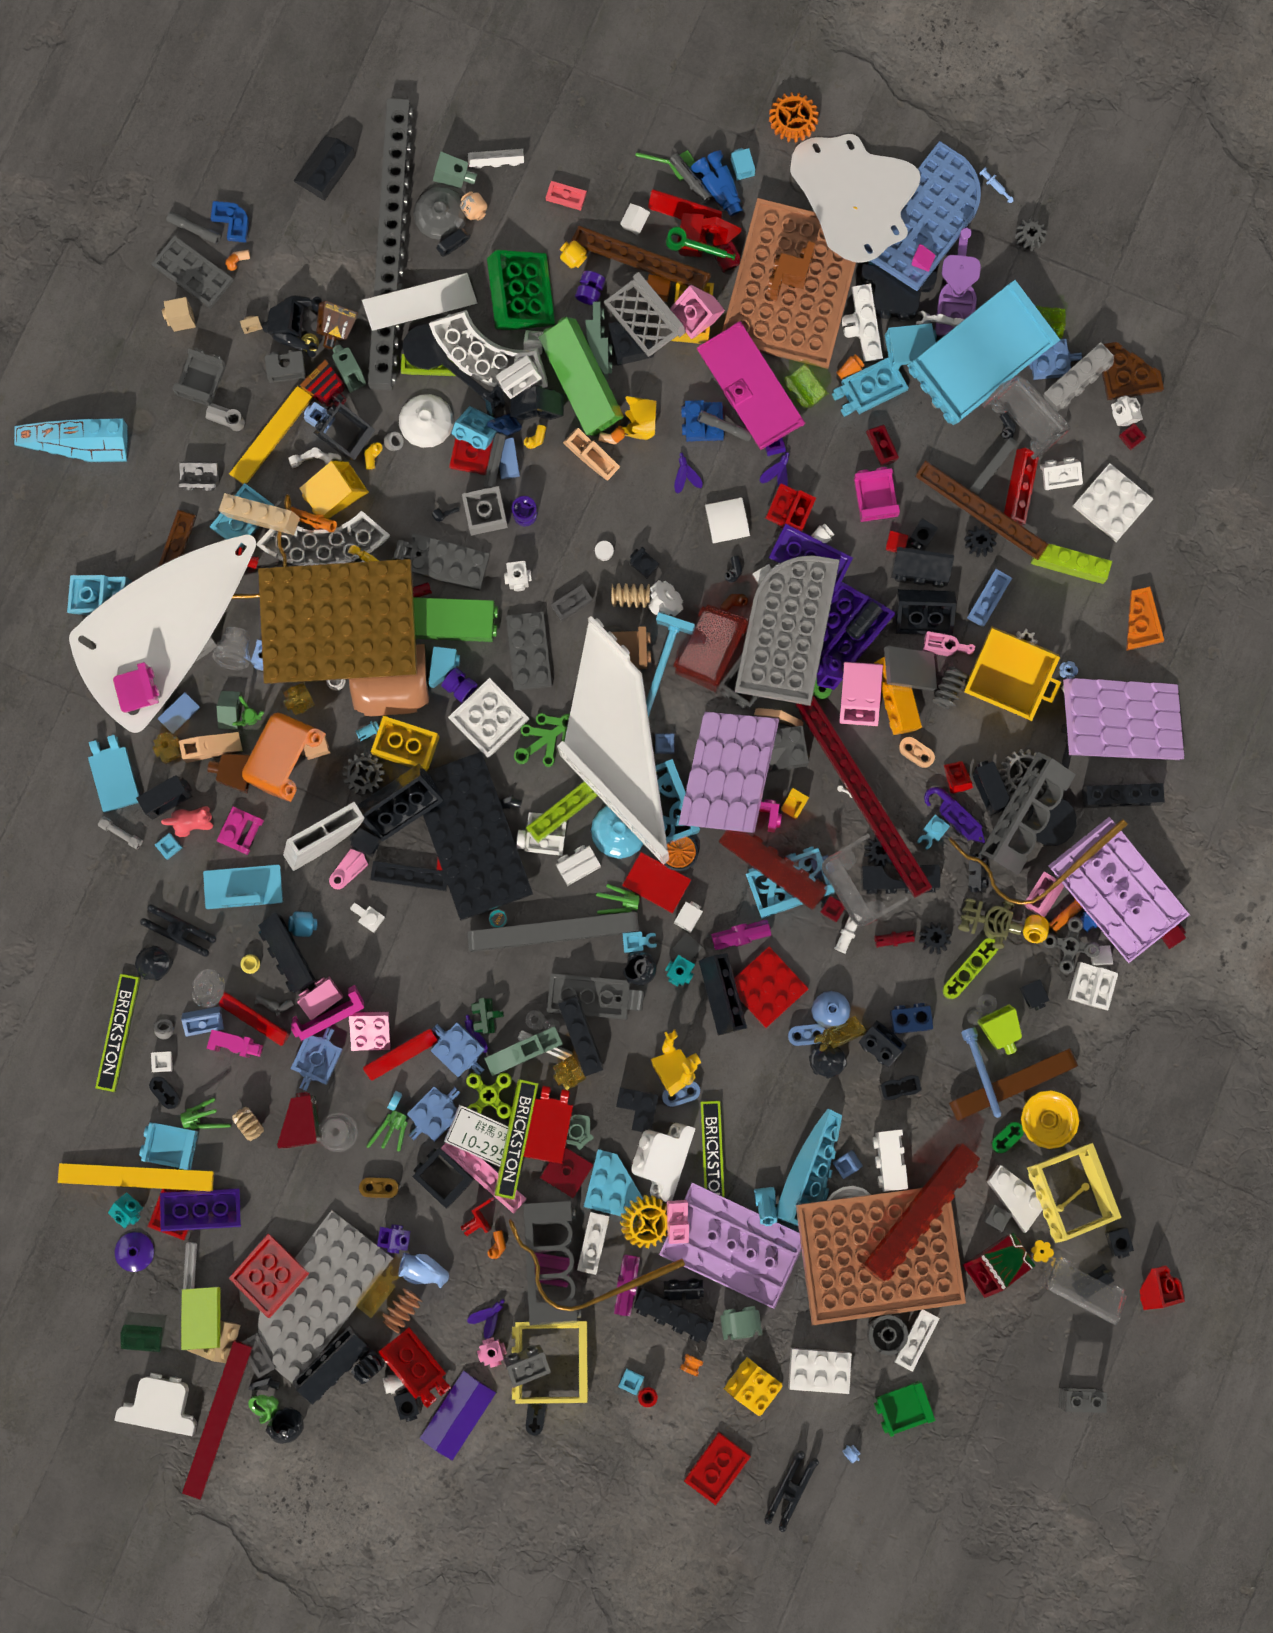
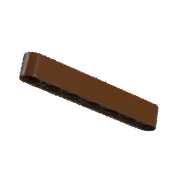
M1071 1048L991 1083L997 1102H1001L1077 1067L1078 1063ZM982 1087L950 1102L949 1105L958 1121L989 1107L990 1103L985 1088Z

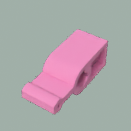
M929 631L925 635L923 651L943 656H951L956 651L972 655L975 650L973 644H959L954 636ZM948 642L953 645L951 649L945 647Z

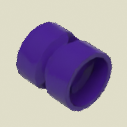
M584 271L580 279L581 285L577 288L575 298L588 305H593V302H599L601 296L599 291L603 290L605 278L596 272Z
M520 496L515 499L512 504L515 522L524 527L532 525L537 519V509L534 500L528 496Z
M456 667L447 675L441 686L447 692H453L454 697L461 703H464L475 691L477 683L471 678H465V674Z

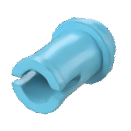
M370 721L371 724L356 730L360 741L374 734L377 735L379 729L377 721Z

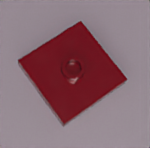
M565 1148L563 1163L549 1162L540 1178L571 1198H574L592 1169L593 1164Z

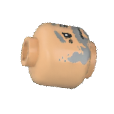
M469 192L461 198L460 208L469 220L476 219L479 221L485 217L488 206L479 193Z

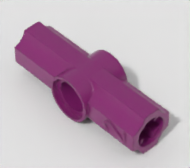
M762 920L748 925L745 923L733 926L729 930L713 933L711 936L715 950H720L734 945L735 947L742 946L754 940L771 936V930L768 920Z
M623 1255L617 1287L637 1278L640 1257ZM637 1287L617 1294L614 1314L622 1316L631 1315L633 1297L636 1294Z

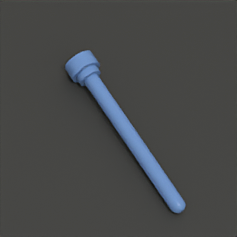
M976 1028L966 1029L961 1032L963 1040L970 1045L994 1116L999 1118L1001 1110L976 1042L978 1040Z

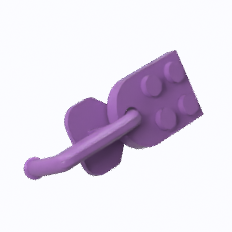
M963 228L960 232L957 255H949L943 262L942 276L948 284L943 287L939 294L937 315L942 314L951 318L966 319L976 310L977 298L971 285L979 279L980 262L974 257L966 256L968 238L972 234L969 228ZM936 322V335L944 337L955 327Z

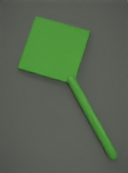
M687 150L680 154V156L691 169L695 161ZM642 153L635 154L638 157L668 163L679 181L683 180V177L669 160Z

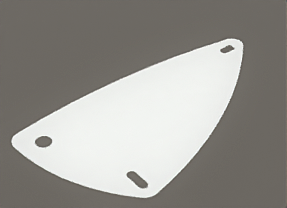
M242 535L205 546L152 570L105 601L70 633L69 642L72 654L86 686L101 707L128 731L137 733L148 725L199 656L223 616L256 547V540L253 536ZM240 543H243L247 548L241 556H237L235 551ZM79 636H85L96 643V649L91 650L78 641ZM145 662L154 671L155 678H153V681L159 690V703L140 708L136 715H130L128 712L124 713L119 705L113 678L117 675L137 670V664Z

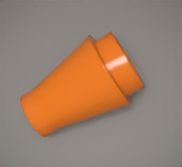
M855 354L850 356L836 373L843 380L861 371V368L865 365Z

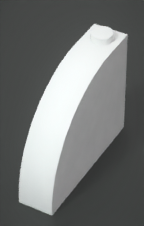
M355 802L287 839L283 856L292 870L295 871L348 837L360 826L364 816Z

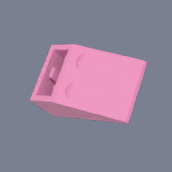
M844 662L840 723L878 726L883 664Z

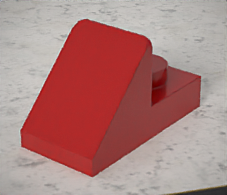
M718 217L705 218L702 222L703 227L709 229V232L714 233L713 246L729 243L742 229Z
M963 761L944 765L951 794L973 788L971 778Z

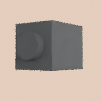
M992 1204L982 1222L999 1232H1003L1012 1214Z

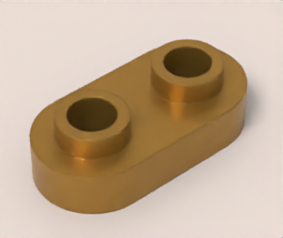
M365 1178L359 1184V1191L365 1197L392 1198L398 1193L399 1185L391 1178ZM367 1184L373 1185L372 1191L366 1189ZM388 1184L392 1185L393 1187L391 1192L386 1191V1186Z

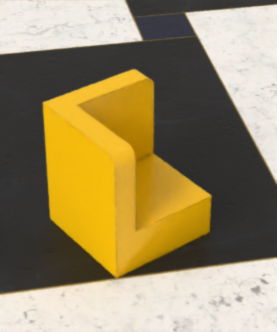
M792 788L781 807V811L797 820L809 797Z

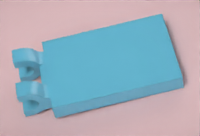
M888 357L841 381L843 386L834 389L832 396L835 401L844 395L846 396L849 403L843 405V409H841V413L845 417L857 410L858 414H861L908 391L909 387L898 369L891 370Z
M115 735L107 737L111 748L102 751L99 742L96 740L89 742L93 756L88 757L104 813L138 803L136 797L140 796L126 747L120 748L118 737Z

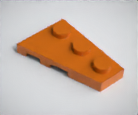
M1146 587L1132 590L1130 592L1126 651L1163 643L1164 637L1151 588Z

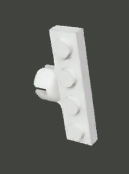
M871 284L852 287L855 313L845 315L842 318V326H853L845 327V330H843L844 335L847 338L859 337L863 362L883 359Z

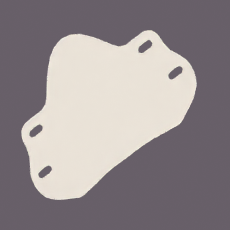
M846 134L834 138H810L801 142L795 148L791 160V175L807 196L821 224L827 246L832 251L852 262H867L877 258L889 246L907 237L908 230L901 218V211L914 195L920 183V173L914 165L904 160L868 153L859 137L854 134ZM851 140L855 148L850 150L846 141ZM814 143L818 144L821 150L820 153L815 152L812 146ZM892 225L897 227L899 235H894L891 230ZM869 244L873 253L868 254L864 245Z

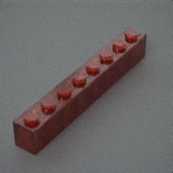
M963 1143L956 1144L861 1266L878 1281L885 1282V1280H890L895 1273L893 1270L896 1266L901 1265L906 1260V1253L917 1246L919 1243L917 1239L920 1235H924L930 1229L931 1221L941 1215L943 1212L942 1207L945 1203L948 1204L955 1196L953 1193L956 1189H960L967 1180L965 1178L967 1175L977 1169V1163L980 1158Z

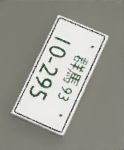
M459 1105L444 1142L500 1167L508 1126Z

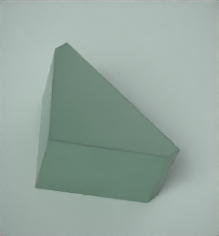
M221 691L217 703L219 729L238 730V726H234L232 723L239 721V696L241 692Z

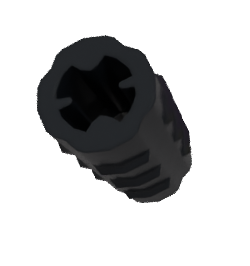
M869 601L855 619L851 621L850 625L846 628V632L852 638L859 640L873 622L877 620L883 610L873 601Z

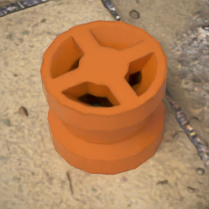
M685 1354V1362L681 1364L680 1369L698 1376V1369L703 1365L704 1361Z

